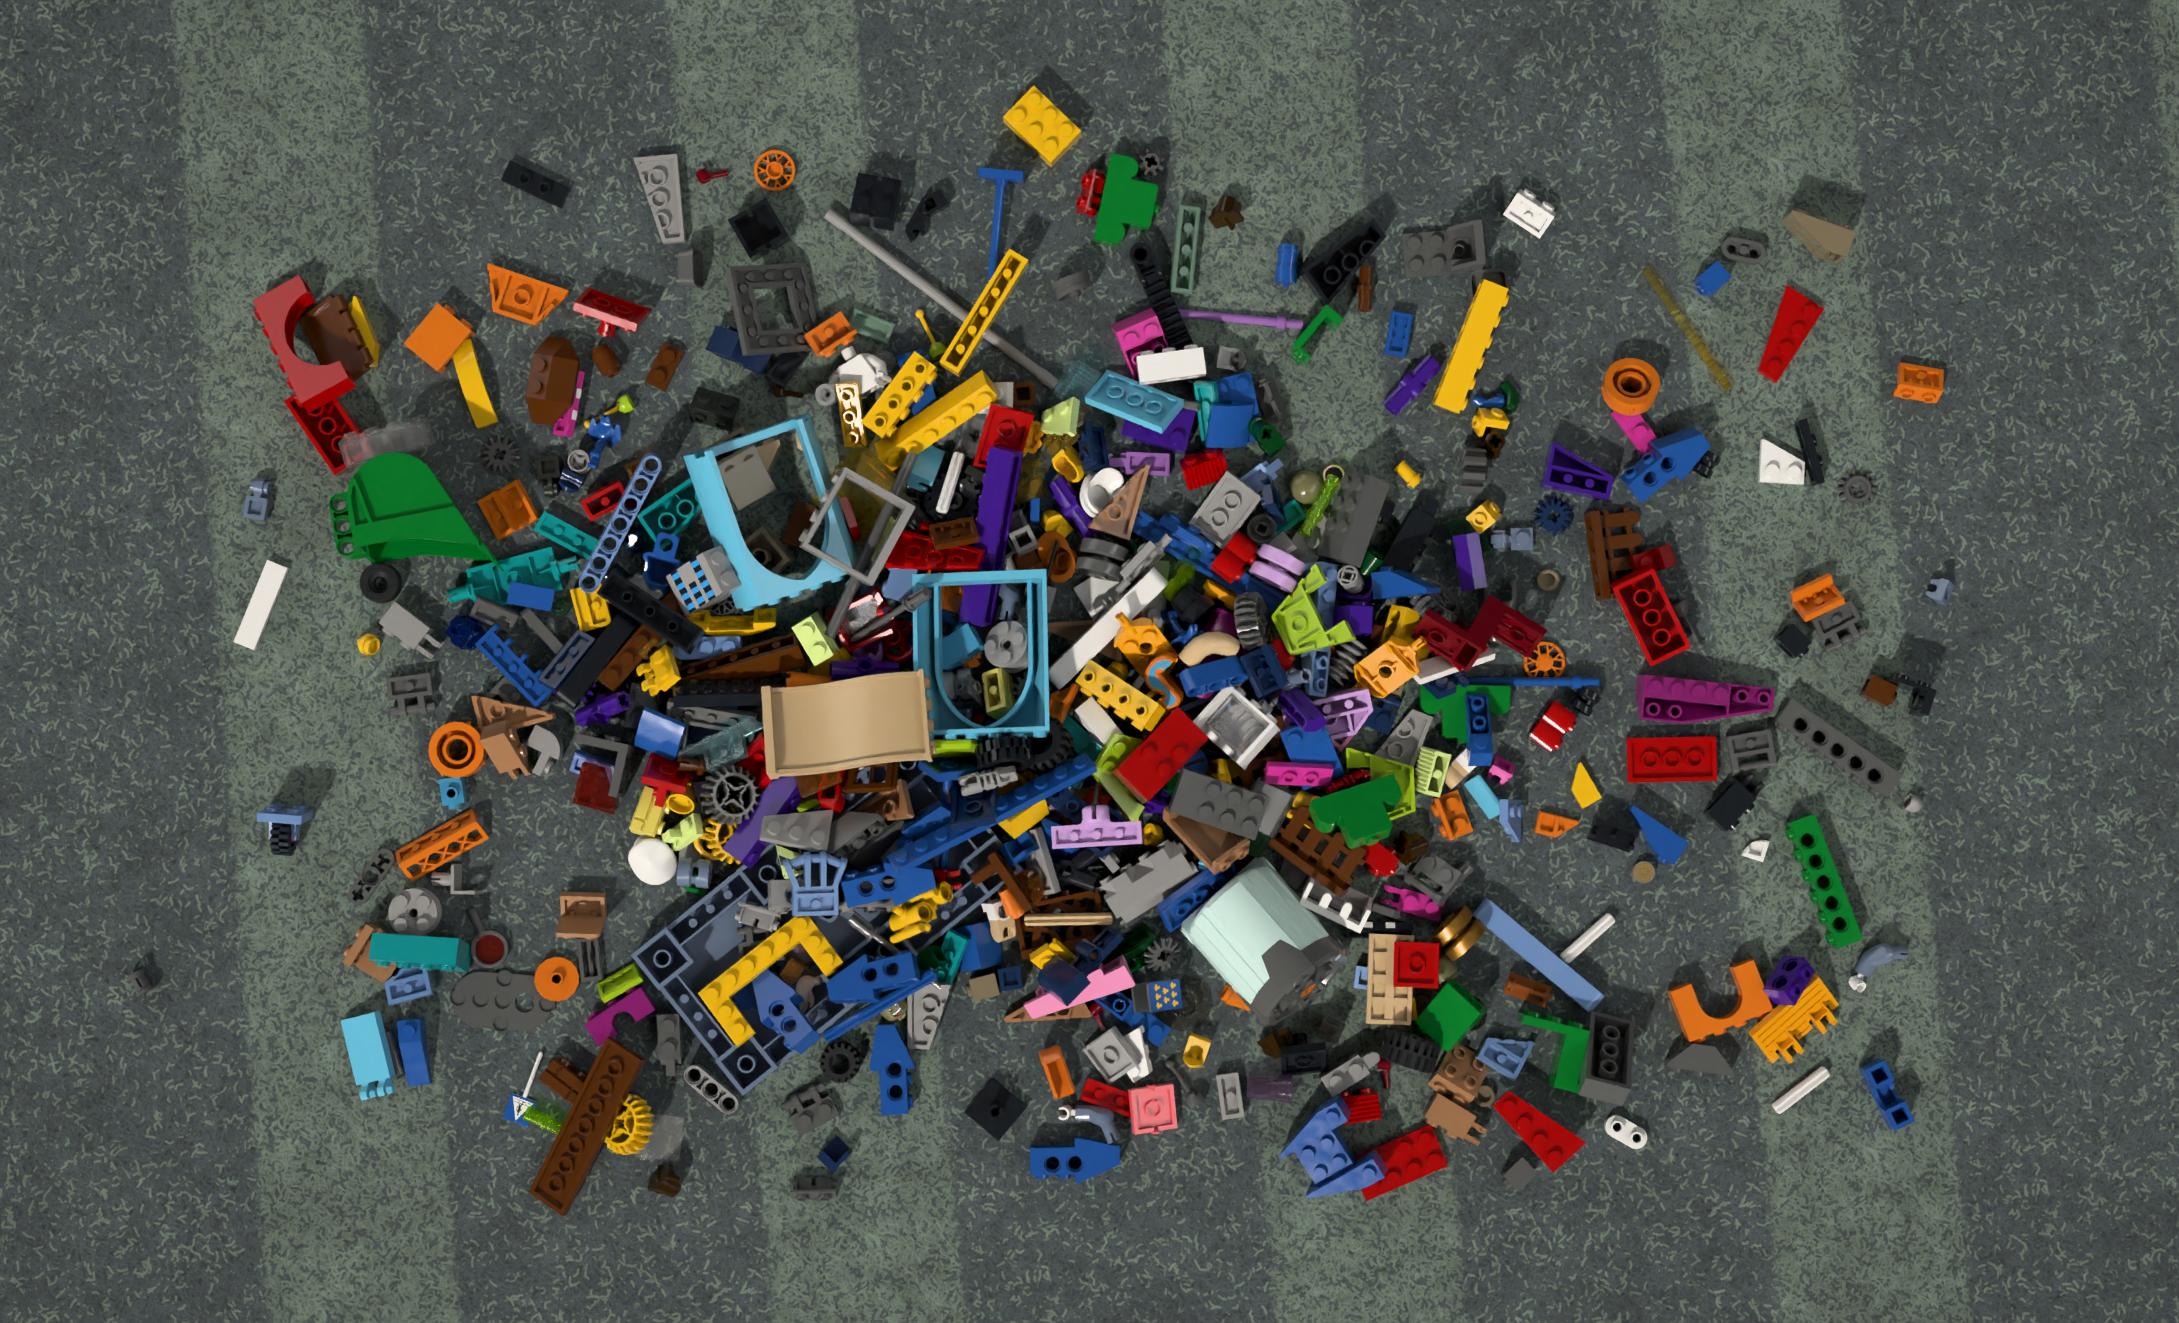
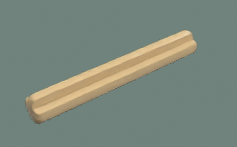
M1110 912L1025 914L1024 924L1026 926L1110 925L1113 922V915Z

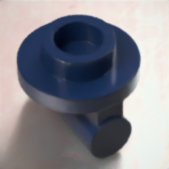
M564 468L558 483L568 493L577 492L585 477Z
M635 528L629 536H625L622 542L625 549L632 552L642 550L643 543L638 541L643 533L641 528Z

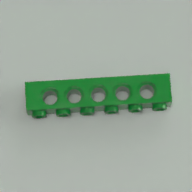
M1810 813L1786 822L1787 828L1784 829L1786 837L1789 841L1792 840L1795 847L1792 850L1796 861H1800L1802 865L1801 876L1805 883L1808 882L1811 889L1808 892L1813 904H1817L1819 909L1817 917L1827 930L1825 933L1827 943L1832 945L1833 948L1839 949L1863 940L1816 815ZM1804 834H1808L1810 837V843L1807 846H1804L1801 842ZM1815 854L1818 857V864L1812 867L1809 859ZM1823 875L1826 878V885L1821 888L1818 886L1817 880ZM1829 896L1834 899V905L1830 909L1825 904ZM1837 917H1840L1842 920V926L1839 929H1836L1833 925Z

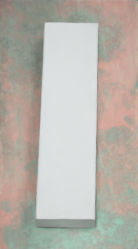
M269 560L266 561L234 639L235 643L252 650L257 649L290 568Z
M1489 647L1479 655L1473 666L1494 660L1496 653ZM1439 655L1421 661L1420 672L1413 676V678L1421 685L1459 671L1447 659Z

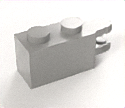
M394 602L379 621L383 626L382 631L392 638L394 635L401 640L399 642L400 645L409 651L411 649L418 650L429 659H432L434 655L430 650L422 646L425 641L428 640L433 646L438 648L443 645L431 635L434 631L431 626L399 602Z
M1374 1050L1366 1052L1361 1056L1355 1053L1319 1075L1330 1095L1334 1097L1369 1075L1368 1069L1375 1066L1376 1063L1378 1064L1380 1054Z

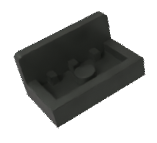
M697 387L690 405L689 419L698 424H706L720 430L732 431L733 420L740 404V398Z

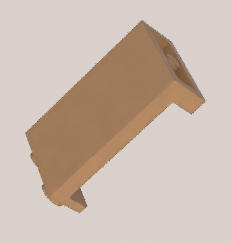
M1168 806L1164 808L1163 820L1214 875L1220 871H1226L1232 862L1237 859L1240 860L1248 854L1250 846L1248 838L1243 840L1237 834L1169 812Z

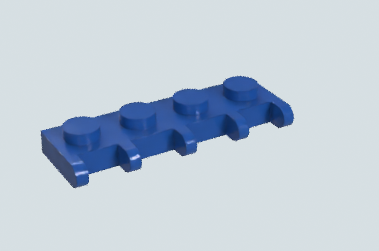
M496 623L475 645L538 708L554 692L541 685L538 681L544 670L541 668L535 673L525 663L530 655L525 653L519 657L509 647L515 640L510 637L504 642L496 633L501 627L499 623Z

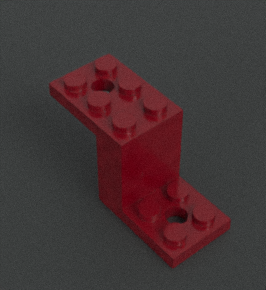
M1489 595L1467 631L1428 608L1411 638L1417 640L1420 636H1423L1427 641V644L1424 646L1469 672L1491 636L1529 658L1544 637L1547 629L1525 617L1519 611L1502 603L1499 599Z

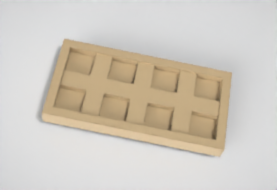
M1369 933L1366 1024L1411 1025L1412 987H1393L1394 941L1414 942V935Z

